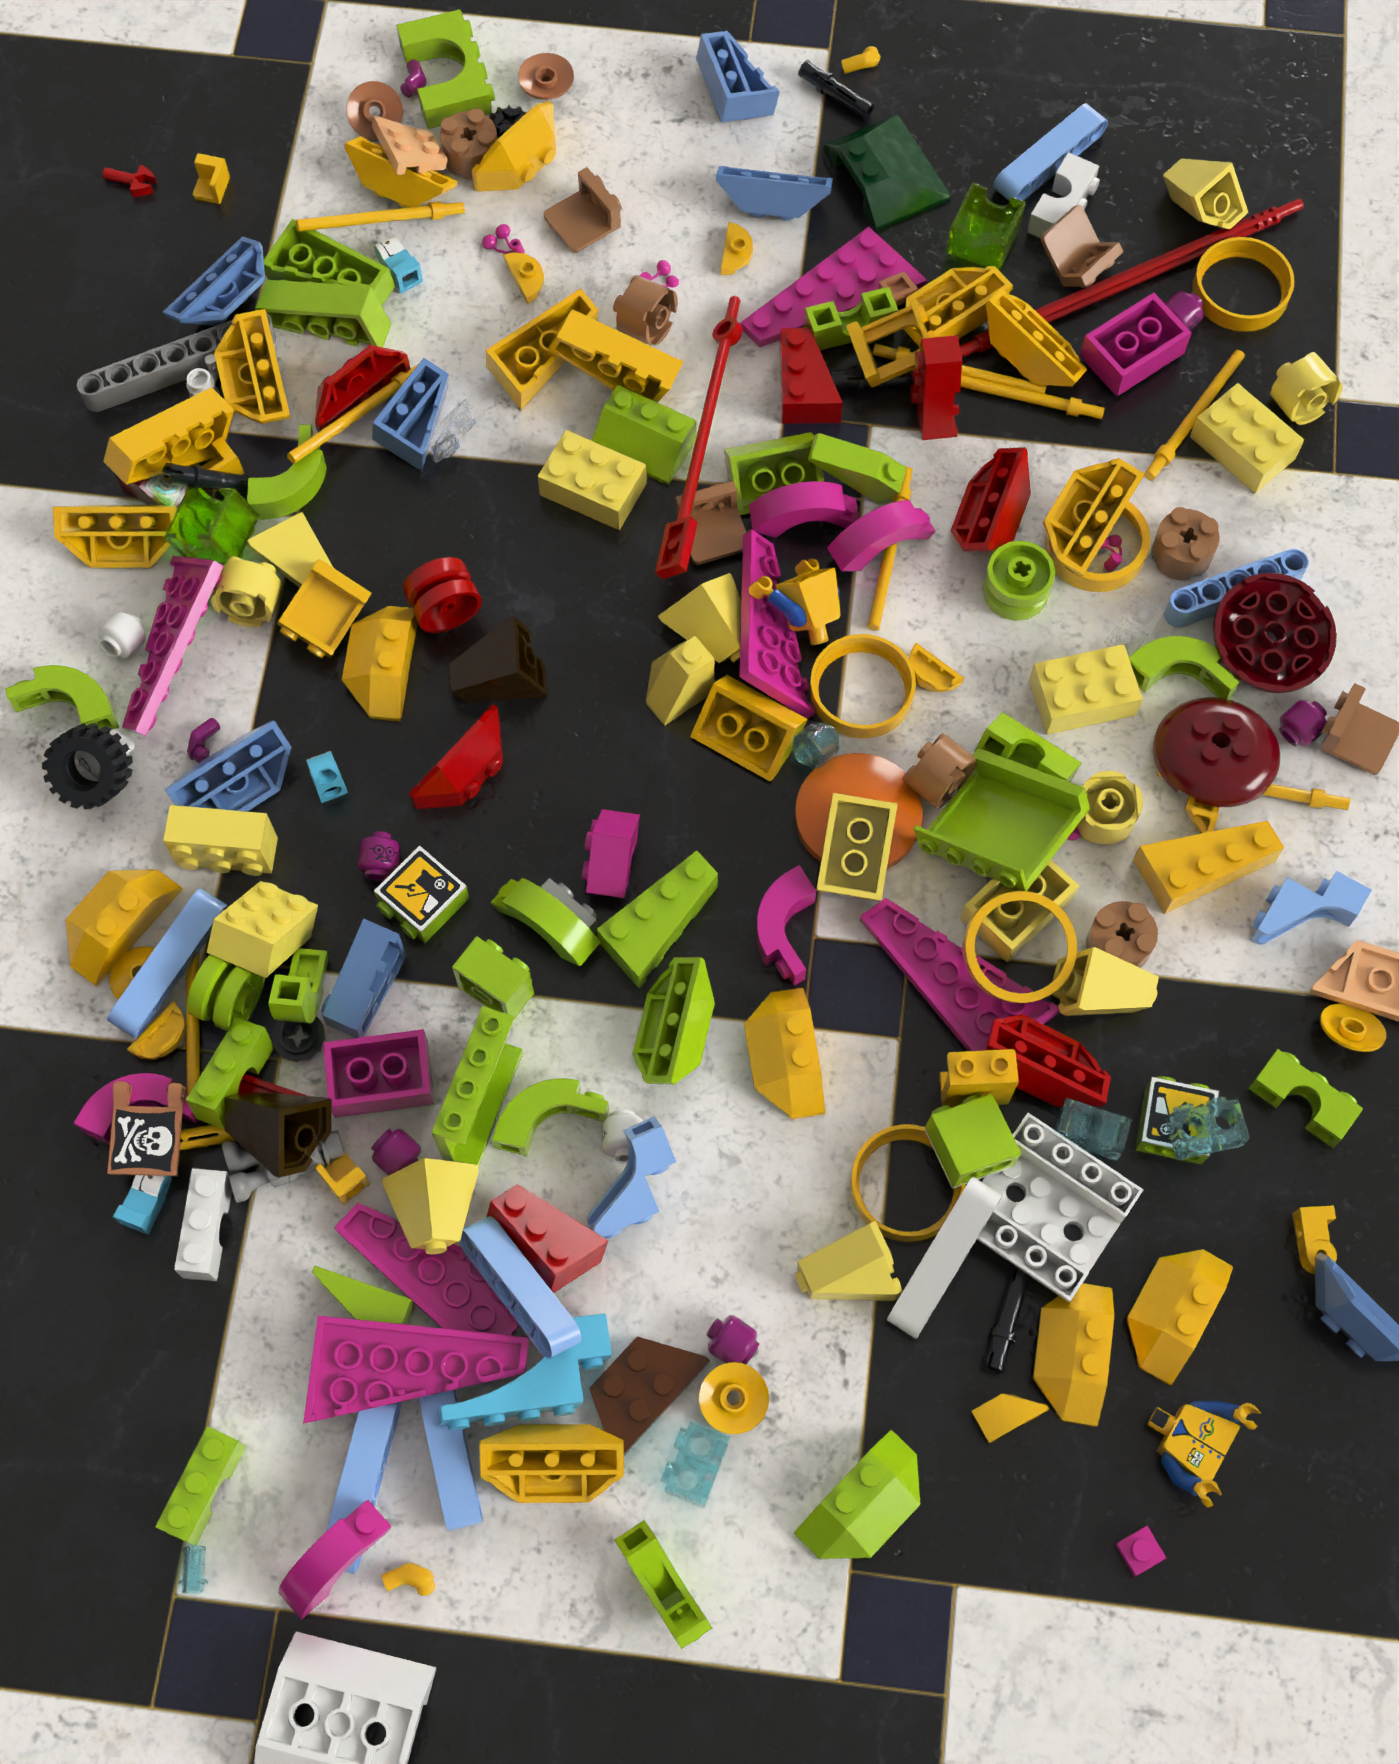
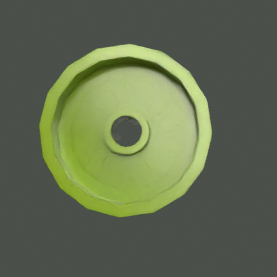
M1027 541L1008 542L998 547L990 557L982 588L984 600L989 608L1000 617L1014 621L1028 620L1038 615L1047 605L1056 573L1052 558L1046 550L1035 543Z
M210 954L201 965L192 982L187 998L188 1013L203 1021H209L213 1018L216 1027L228 1032L236 1017L248 1021L261 996L265 978Z

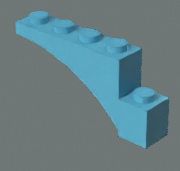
M606 1313L572 1317L579 1327L581 1342L550 1359L544 1357L533 1368L514 1381L488 1394L464 1402L440 1406L437 1412L439 1427L448 1426L449 1431L469 1428L470 1422L484 1421V1426H494L505 1423V1418L519 1416V1421H530L539 1419L540 1413L553 1411L555 1417L574 1414L575 1408H579L584 1402L578 1365H582L583 1370L603 1367V1362H606L612 1356Z

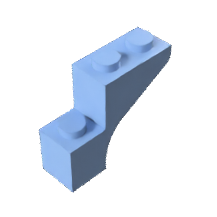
M1338 871L1335 872L1330 880L1324 878L1316 892L1287 877L1281 887L1276 884L1274 885L1266 899V902L1271 904L1267 912L1265 913L1260 910L1251 927L1256 931L1251 941L1259 945L1266 944L1313 918H1329L1349 927L1360 913L1372 890Z
M655 1116L623 1130L629 1148L626 1167L587 1216L590 1229L605 1239L616 1236L620 1233L621 1229L629 1225L645 1223L651 1219L652 1215L659 1212L645 1176L663 1173L669 1168V1165L676 1163L663 1127Z

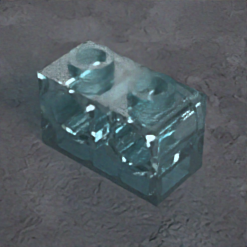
M1218 1097L1207 1101L1205 1106L1194 1108L1193 1104L1181 1105L1174 1108V1112L1165 1121L1177 1160L1242 1147L1250 1138L1238 1099L1227 1101L1226 1097ZM1215 1117L1225 1118L1230 1124V1129L1219 1127ZM1182 1124L1193 1125L1197 1130V1136L1186 1134Z
M1066 1098L1060 1109L1055 1131L1085 1151L1117 1161L1124 1151L1132 1119Z
M690 1421L687 1429L681 1427L674 1444V1448L679 1449L674 1463L667 1462L661 1478V1482L666 1483L665 1493L705 1509L730 1442V1436ZM700 1437L707 1439L711 1445L710 1451L705 1455L694 1454L690 1448L694 1439ZM685 1471L693 1472L698 1478L697 1485L690 1490L681 1488L677 1482L681 1473Z

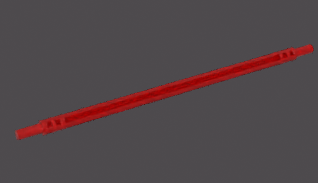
M1296 199L1278 208L1275 206L1239 221L1231 229L1222 228L1038 308L1035 311L1048 323L1197 259L1211 246L1222 240L1247 237L1275 225L1281 221V218L1302 210L1304 207L1301 199ZM989 330L974 336L972 341L960 346L962 358L976 351L982 353L994 347L990 343Z

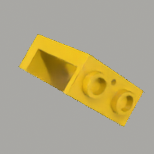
M913 296L908 298L910 306L866 326L860 327L857 321L846 325L865 378L872 388L916 369L915 352L877 368L868 345L869 343L910 326L920 329L923 338L935 337L933 330L927 332L924 322L929 321L923 304L917 306Z

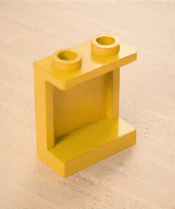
M318 559L277 622V625L282 627L279 632L295 642L297 638L308 644L306 649L315 656L322 659L326 655L330 658L372 593Z
M1015 1050L949 1052L947 1054L948 1071L940 1072L939 1074L942 1106L950 1105V1107L961 1105V1102L966 1098L979 1094L980 1097L993 1094L998 1105L1009 1104L1019 1082Z

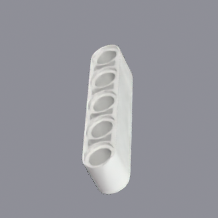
M974 1177L970 1179L890 1312L887 1321L917 1339L1002 1198V1194Z

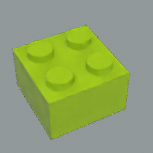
M476 936L452 966L458 988L485 1007L515 1016L516 1018L534 995L531 975L528 972L530 969L520 959L514 957L511 960L502 954V948L492 940L487 939L485 942Z

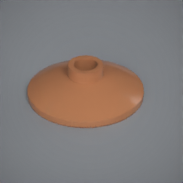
M540 53L524 61L519 69L518 79L521 88L529 96L541 100L558 98L569 91L574 82V71L569 61L564 57L554 53Z
M369 81L357 86L350 94L346 106L347 118L353 130L369 140H378L372 128L373 117L369 114L371 107L375 106L380 110L378 117L400 124L403 117V107L398 94L387 84L378 81Z

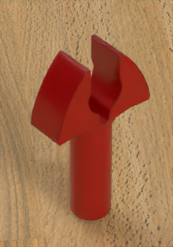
M140 165L138 171L133 174L110 168H104L102 176L106 180L130 185L129 190L132 197H141L153 193L151 185L143 182L157 184L154 174L143 165Z

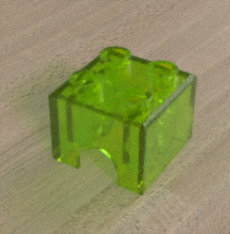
M972 182L951 224L946 253L984 267L995 266L1000 271L1021 228L1026 202L1010 197L1008 205H996L987 198L986 187Z
M188 488L164 538L183 557L214 560L224 565L229 557L234 556L242 559L247 540L253 535L260 515L234 488L219 489L220 493L225 497L224 500H218L209 496L202 488Z

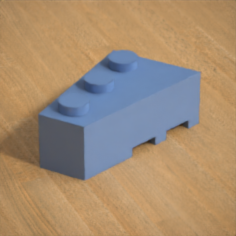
M728 31L701 34L696 56L697 63L721 123L774 115L780 91L775 85L772 87L763 78L764 72L759 67L755 68L747 59L748 54Z
M423 358L373 421L372 440L422 471L447 394L449 374Z
M363 918L332 993L326 997L322 1005V1017L327 1026L354 1038L365 1036L407 957L398 933Z

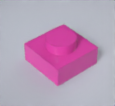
M1148 1526L1115 1544L1133 1577L1166 1559Z

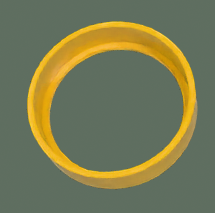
M1248 237L1229 238L1214 244L1202 255L1193 278L1192 292L1202 300L1203 314L1215 324L1234 331H1255L1273 324L1282 316L1293 293L1294 274L1286 257L1272 245ZM1232 257L1252 259L1266 266L1276 276L1281 288L1280 303L1275 309L1259 315L1235 314L1221 308L1209 298L1202 286V277L1210 266L1220 260Z
M1128 502L1121 515L1127 518L1139 533L1141 548L1136 558L1128 566L1111 573L1086 571L1083 576H1080L1056 561L1046 533L1045 550L1054 562L1056 574L1068 584L1090 592L1112 591L1130 583L1141 571L1150 548V530L1143 514L1131 502Z
M868 634L845 636L829 644L817 657L810 679L811 703L814 705L815 712L821 721L835 732L860 739L878 737L895 729L908 715L913 703L916 687L915 672L906 654L892 642ZM851 653H870L880 656L890 662L903 679L905 687L903 705L896 715L877 724L858 725L843 721L831 714L820 701L818 687L825 669L836 659Z
M1014 891L990 899L975 911L964 932L962 952L969 975L984 992L1001 1001L1027 1003L1048 997L1065 983L1075 965L1077 940L1070 919L1055 902L1037 893ZM1011 901H1030L1051 911L1061 923L1067 939V956L1061 972L1049 985L1031 993H1013L997 987L984 975L976 958L975 939L980 924L993 909Z
M895 1125L874 1134L859 1150L850 1177L851 1198L861 1219L867 1225L876 1221L884 1237L902 1242L921 1241L938 1234L966 1187L965 1184L954 1188L952 1202L945 1215L938 1222L923 1230L913 1232L894 1230L878 1222L869 1213L860 1193V1175L866 1160L881 1146L899 1140L920 1142L933 1149L924 1130L925 1127L918 1125Z

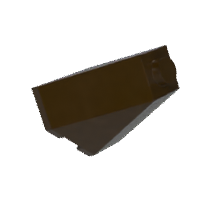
M509 617L452 661L448 678L451 692L466 703L547 696L545 666L541 657L536 658L533 648L529 645L533 641L529 628L516 617Z
M247 1092L225 1097V1131L274 1177L280 1178L305 1172L313 1161L310 1156L319 1142L325 1143L332 1132V1099L262 1092Z

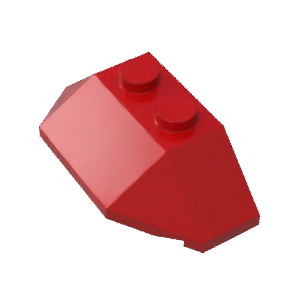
M369 345L357 356L347 360L343 367L332 376L326 377L321 385L317 387L315 414L317 433L391 383V378L400 372L405 373L410 370L408 355L403 351Z
M1025 447L998 449L993 454L994 458L983 465L968 482L950 530L964 552L992 551L1008 542L1014 541L1031 495L1028 452Z
M492 704L464 736L408 793L411 804L415 809L461 806L468 798L473 799L478 794L482 786L481 784L489 776L493 777L497 774L503 762L498 707Z
M1024 1014L1009 1016L1003 1019L997 1018L992 1021L986 1050H1015L1019 1080L1017 1088L1055 1107H1097L1106 1104L1111 1076L1105 1070H1101L1097 1061L1080 1042Z

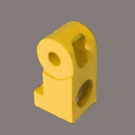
M1334 1205L1302 1207L1292 1213L1302 1267L1307 1272L1315 1274V1257L1319 1252L1329 1256L1336 1262L1337 1253L1334 1246L1330 1243L1328 1224L1336 1219Z

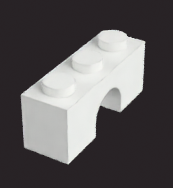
M1068 152L1056 172L1052 188L1053 192L1063 196V198H1054L1043 193L1031 213L1027 232L1041 238V235L1073 206L1081 205L1085 210L1088 202L1087 196L1094 195L1100 179L1096 178L1099 166Z
M192 1168L174 1269L182 1278L217 1281L223 1248L219 1243L220 1223L222 1215L229 1212L232 1195L230 1177L226 1171Z

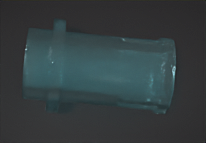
M194 1545L191 1549L189 1546L182 1548L183 1574L182 1580L179 1581L178 1585L182 1586V1593L184 1594L203 1593L204 1586L208 1585V1580L205 1579V1546Z

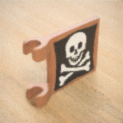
M125 1081L115 1082L113 1085V1116L107 1174L177 1176L182 1114L186 1097L185 1086L180 1083L169 1084L168 1107L129 1106L132 1094L131 1085Z

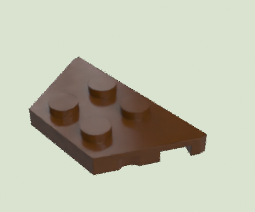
M637 1336L590 1386L589 1389L605 1432L624 1440V1456L710 1363V1359L700 1354Z

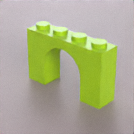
M461 9L396 25L399 44L406 65L411 60L422 62L435 58H448L464 67L460 74L452 80L417 89L420 108L427 129L440 127L441 122L445 118L459 112L470 111L474 108L481 109L485 115L492 113L491 101H495L494 91L491 83L486 84L485 82L488 79L484 62L479 63L478 58H480L477 41H471L470 37H473L472 27L469 20L464 21Z

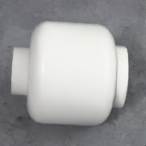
M117 612L99 628L98 643L108 656L112 658H127L145 641L143 623L133 614Z
M630 1110L612 1112L603 1121L601 1128L602 1148L605 1154L615 1158L617 1162L627 1163L629 1148L623 1130L642 1122V1118Z

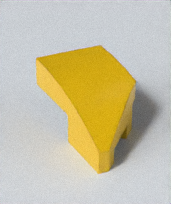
M1188 795L1185 812L1200 834L1214 831L1219 815V807L1194 802L1195 798Z
M1002 1393L972 1410V1413L990 1443L1050 1409L1047 1404L1027 1400L1013 1394Z

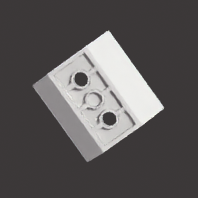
M1027 1113L1013 1133V1137L1021 1152L1014 1166L989 1175L982 1180V1183L1003 1196L977 1240L1070 1303L1096 1260L1143 1192V1189L1030 1113ZM1010 1186L1020 1187L1024 1192V1199L1020 1202L1011 1201L1006 1195V1189ZM1069 1224L1078 1226L1082 1232L1081 1239L1078 1241L1068 1240L1064 1235V1227Z
M295 1632L277 1671L256 1744L254 1764H408L423 1705H427L436 1667ZM307 1703L314 1710V1719L308 1726L301 1727L295 1721V1711L300 1705ZM374 1722H380L386 1729L385 1740L377 1746L371 1745L366 1738L367 1728Z

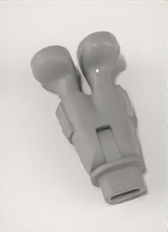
M338 1130L333 1131L325 1143L319 1142L310 1156L313 1161L305 1172L278 1178L274 1177L267 1169L251 1173L242 1172L261 1163L247 1150H242L236 1142L226 1141L222 1143L226 1164L231 1173L229 1175L231 1187L237 1203L246 1201L250 1197L251 1192L259 1186L270 1182V1185L275 1188L293 1182L302 1175L316 1171L315 1167L319 1163L323 1167L325 1165L328 1166L331 1165V1159L344 1156Z

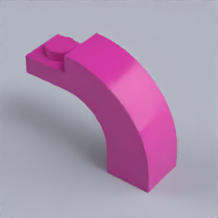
M830 482L790 484L774 489L749 504L752 529L757 533L777 538L789 528L805 522L824 521L847 528L859 519L856 498L843 494L842 485Z
M903 500L887 504L864 515L842 531L827 549L841 571H862L885 548L903 540L929 539L936 531L930 523V518L921 508H914L910 500Z
M800 865L780 876L769 887L759 907L756 931L758 950L765 966L777 960L775 965L778 972L784 979L789 978L793 986L805 980L806 968L787 940L785 926L794 914L815 903L816 889Z
M139 1073L116 1079L99 1089L86 1102L73 1124L82 1133L110 1145L114 1083L125 1081L131 1085L132 1094L129 1106L168 1107V1086L171 1083H175L172 1078L158 1074ZM186 1094L182 1119L196 1125L198 1119H196L186 1101L188 1094Z
M367 1499L344 1520L341 1518L303 1554L281 1582L278 1594L302 1620L330 1595L331 1588L338 1578L362 1554L390 1531L391 1525Z

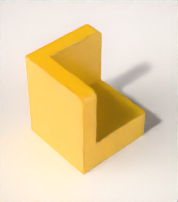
M197 153L194 164L199 178L193 191V197L196 200L220 204L230 179L225 158Z
M222 437L211 443L217 457L201 466L203 469L238 475L245 473L237 455Z
M344 1153V1156L338 1157L326 1168L320 1163L315 1167L321 1178L343 1205L370 1185L366 1175L346 1153Z

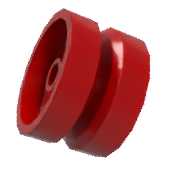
M445 557L427 562L415 569L403 584V593L406 600L414 610V616L419 627L425 632L439 633L457 628L469 621L482 605V598L476 586L471 582V575L465 563L459 558Z

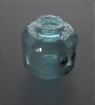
M822 722L811 723L796 734L793 739L795 758L798 762L809 768H820L837 755L839 751L838 733L831 725Z

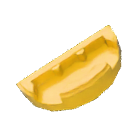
M728 222L721 275L735 274L736 270L747 266L753 256V241L748 231L740 225Z
M513 252L503 254L504 262L527 304L537 299L538 293L544 284L542 266L535 258L525 253Z
M915 642L910 651L909 660L913 666L916 682L919 686L931 692L944 693L955 690L964 683L965 678Z
M173 1001L127 1048L129 1053L141 1059L154 1060L167 1056L178 1047L184 1038L186 1024L184 1015L177 1004Z

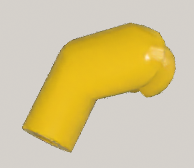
M870 46L861 54L841 60L844 73L847 74L860 69L875 67L880 61V54L877 48Z
M413 1562L406 1563L381 1574L387 1591L404 1584L417 1588V1593L421 1596H427L435 1590L436 1584L433 1581L434 1575L432 1572Z

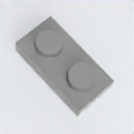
M549 878L541 886L542 889L553 895L576 914L594 934L597 932V914L587 904L583 903L580 905L575 901L573 893L563 883L557 885Z

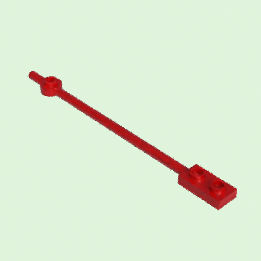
M737 296L730 297L725 319L716 325L712 333L713 339L719 345L677 520L666 524L655 573L662 580L687 572L698 525L690 516L729 349L730 346H734L739 342L743 331L742 325L736 320L741 302Z

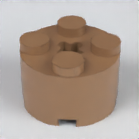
M474 108L470 111L459 112L445 118L441 122L440 141L442 150L447 157L446 168L452 174L456 175L458 173L464 175L465 179L470 180L473 179L472 169L476 164L481 163L485 153L498 139L495 124L481 109Z
M638 275L633 276L624 294L617 296L613 305L614 312H617V331L645 344H659L666 337L673 322L668 320L671 311L674 313L677 311L678 298L676 292Z
M1184 507L1173 509L1161 521L1151 548L1152 558L1158 564L1157 568L1160 572L1169 578L1182 581L1190 580L1191 577L1199 574H1204L1209 568L1219 544L1218 522L1197 510Z
M942 733L933 744L927 742L921 748L917 755L921 760L916 766L913 765L908 769L902 780L931 805L939 809L952 798L949 794L956 788L960 789L976 767L977 763L975 761L977 759L948 735Z
M1128 901L1113 902L1103 907L1097 913L1086 938V949L1096 947L1141 968L1147 962L1158 940L1156 922L1148 912L1147 907L1141 903Z

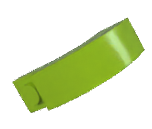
M299 425L298 446L314 436L311 425ZM320 447L293 464L280 475L266 478H248L247 506L252 520L275 519L289 515L301 509L313 499L322 486L327 467Z
M1185 636L1163 637L1145 644L1129 657L1138 686L1144 693L1160 679L1173 674L1188 675L1197 679L1217 698L1230 699L1240 683L1227 668H1223L1220 665L1222 660L1216 647L1196 638Z
M60 665L33 668L36 679L19 681L14 686L5 688L7 698L16 713L50 702H64L77 708L81 724L85 723L87 726L91 723H96L99 729L104 726L111 728V730L119 728L115 711L103 689L93 678L75 668Z
M521 878L519 882L510 879L507 884L500 888L498 895L491 901V904L497 911L527 924L540 934L562 959L581 966L601 943L590 928L568 907L527 879Z
M299 948L293 954L289 975H275L268 1002L274 1020L312 1023L315 1020L324 994L323 981L329 959L327 951Z
M557 1078L536 1083L516 1095L503 1110L492 1138L494 1148L527 1157L536 1129L547 1118L567 1113L603 1122L608 1117L609 1103L604 1100L602 1095L594 1092H585L584 1095L580 1094L579 1080Z
M645 1520L614 1539L651 1603L681 1649L697 1641L703 1634L712 1629L708 1619L684 1585Z

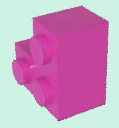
M602 809L598 820H592L591 831L587 832L585 850L590 851L589 861L584 862L582 880L587 881V893L625 898L629 887L632 855L637 844L640 815Z

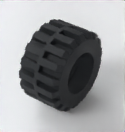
M84 723L69 729L50 743L51 747L46 749L44 757L48 759L42 762V769L48 772L43 776L45 783L50 782L52 784V787L49 788L52 794L57 792L60 795L58 800L62 803L71 801L70 807L78 809L83 805L84 810L92 809L94 806L100 807L118 795L129 783L127 779L132 776L133 771L128 768L133 763L132 756L126 755V752L130 749L127 743L123 746L121 745L119 740L122 737L118 733L111 735V728L107 726L99 729L96 723H91L87 726ZM76 751L88 752L96 758L101 768V778L99 781L88 780L79 773L75 765Z

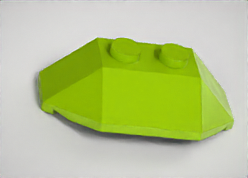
M674 957L669 963L670 967L658 978L647 993L632 1054L642 1074L643 1081L647 1084L675 1085L701 1064L715 1005L705 960L701 957Z
M890 1430L819 1503L796 1529L794 1534L818 1559L871 1558L920 1505L917 1454L898 1435Z

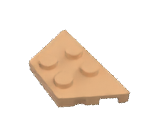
M373 116L372 128L396 174L404 175L407 167H415V171L418 173L427 172L428 170L446 169L447 157L435 135L430 131L416 129L385 118Z
M1356 940L1311 987L1309 994L1399 1021V953Z

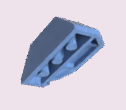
M719 166L716 174L718 184L742 212H747L752 217L774 215L778 219L785 221L800 218L829 195L833 178Z
M242 236L162 312L164 316L180 323L217 326L226 321L229 315L240 304L244 303L265 281L263 247L261 243Z
M272 720L240 736L190 768L168 786L165 791L174 805L247 812L280 791L292 747L276 722Z
M1319 1252L1315 1257L1316 1307L1324 1314L1320 1318L1321 1321L1334 1333L1337 1334L1341 1331L1348 1337L1349 1340L1345 1344L1358 1357L1362 1358L1366 1355L1375 1361H1399V1325L1329 1256Z

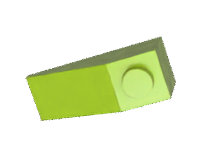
M821 433L815 435L808 461L877 504L900 493L907 469L885 453Z
M314 1265L312 1273L354 1319L408 1325L415 1308V1304L411 1299Z

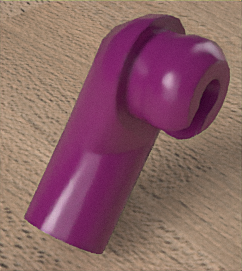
M411 60L406 65L409 76L405 79V83L401 84L400 90L407 98L418 94L417 89L426 86V77L418 60Z
M209 718L190 734L187 754L191 760H195L197 763L209 757L210 751L205 748L206 740L220 730V725L214 718Z

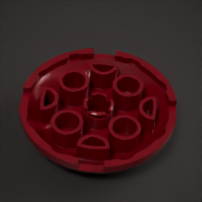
M1262 573L1247 577L1224 595L1216 609L1213 621V637L1217 652L1226 668L1238 680L1252 688L1270 693H1287L1300 690L1319 678L1327 669L1334 656L1337 634L1330 609L1322 604L1314 594L1315 590L1294 577L1278 573ZM1265 631L1272 632L1276 637V642H1273Z
M1205 697L1180 704L1162 719L1153 741L1155 764L1164 780L1176 792L1181 790L1195 798L1194 802L1206 806L1235 807L1259 798L1272 784L1280 767V748L1270 725L1251 708L1225 698Z

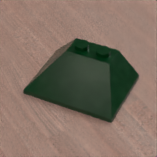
M898 114L823 144V149L835 168L845 165L863 193V212L875 231L951 200L950 193Z

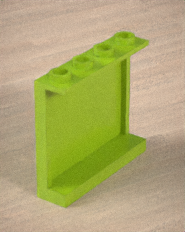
M978 748L973 754L977 759L975 761L977 763L975 770L929 828L925 829L917 825L913 828L918 846L928 855L935 854L955 866L961 865L973 870L979 876H988L998 880L1008 888L1015 887L1019 890L1027 891L1090 810L1086 790L1082 786Z
M485 1006L481 1007L431 1132L441 1157L445 1161L478 1165V1168L480 1166L523 1055V1049L505 1043L515 1016Z

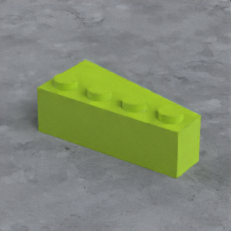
M294 219L290 221L264 258V270L268 280L284 279L296 282L312 281L326 284L339 283L341 285L371 286L381 306H383L395 288L389 268L316 230L298 232L296 220Z

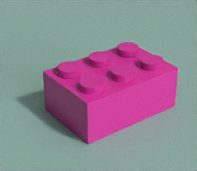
M1152 293L1085 335L1080 357L1116 396H1119L1183 355L1192 332L1155 293Z
M424 1029L323 1043L328 1098L332 1099V1114L334 1118L434 1105L429 1045Z

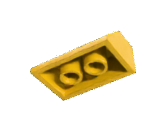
M726 675L713 683L690 737L771 782L794 749L808 719Z

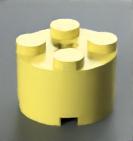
M1311 352L1293 364L1290 362L1283 364L1277 370L1276 375L1278 378L1272 386L1270 395L1289 419L1295 421L1298 425H1303L1322 416L1325 413L1322 408L1329 402L1334 405L1341 395L1343 386L1324 361L1315 352Z
M229 557L220 573L221 581L211 598L214 610L219 614L222 610L228 614L227 620L245 627H260L264 621L269 623L273 617L282 589L281 581L275 574L276 568L266 562L258 564L239 557Z
M1102 771L1092 775L1082 785L1086 790L1090 810L1076 826L1081 833L1082 839L1109 845L1129 837L1142 811L1143 797L1139 787L1126 779L1127 776L1116 771Z

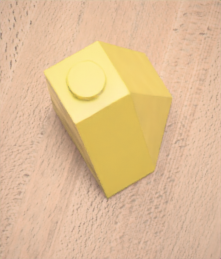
M1181 158L1163 174L1171 200L1200 222L1231 229L1249 213L1231 162Z
M303 512L247 540L246 545L251 552L266 563L273 565L279 573L299 588L318 559L333 567Z
M730 573L699 585L658 615L661 622L686 640L696 636L718 663L731 659L734 663L740 659L741 599Z
M696 636L676 645L651 664L646 705L664 726L708 697L714 683L715 658Z
M1091 947L1077 952L1071 974L1065 983L1053 993V996L1059 998L1060 1004L1058 1008L1060 1013L1066 1016L1133 1013L1152 1007L1157 997L1156 987L1159 977L1096 947ZM1066 957L1058 959L1053 980L1061 972Z
M423 1158L382 1179L383 1187L411 1248L425 1249L427 1254H440L447 1251L446 1247L460 1241L479 1172L478 1165Z
M876 1221L799 1260L797 1263L798 1272L794 1273L800 1291L802 1293L807 1291L810 1299L895 1301L899 1299L903 1292L899 1279L891 1278L890 1274L894 1273L892 1266L894 1262Z

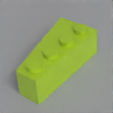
M284 279L266 280L255 307L256 310H266V313L271 318L273 328L303 334L304 330H308L318 336V338L329 340L330 336L344 338L347 345L356 347L359 342L383 347L392 324L371 286L326 284L312 281L296 282Z
M696 851L597 928V937L601 941L600 945L639 989L645 983L647 976L654 967L656 968L662 961L664 954L671 945L682 935L683 930L691 919L695 918L718 888V873Z

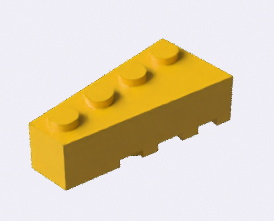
M581 288L486 350V368L520 410L531 401L566 362V360L548 350L569 312L573 309L598 321V308Z
M573 309L563 320L548 350L610 389L614 390L618 384L657 403L670 390L684 363L671 355Z
M211 387L110 437L103 462L127 485L163 474L162 470L167 462L189 466L215 458L217 454L211 443L220 437L224 441L226 440L235 409Z
M1263 821L1141 845L1133 858V862L1164 914L1276 862L1285 847L1270 823Z

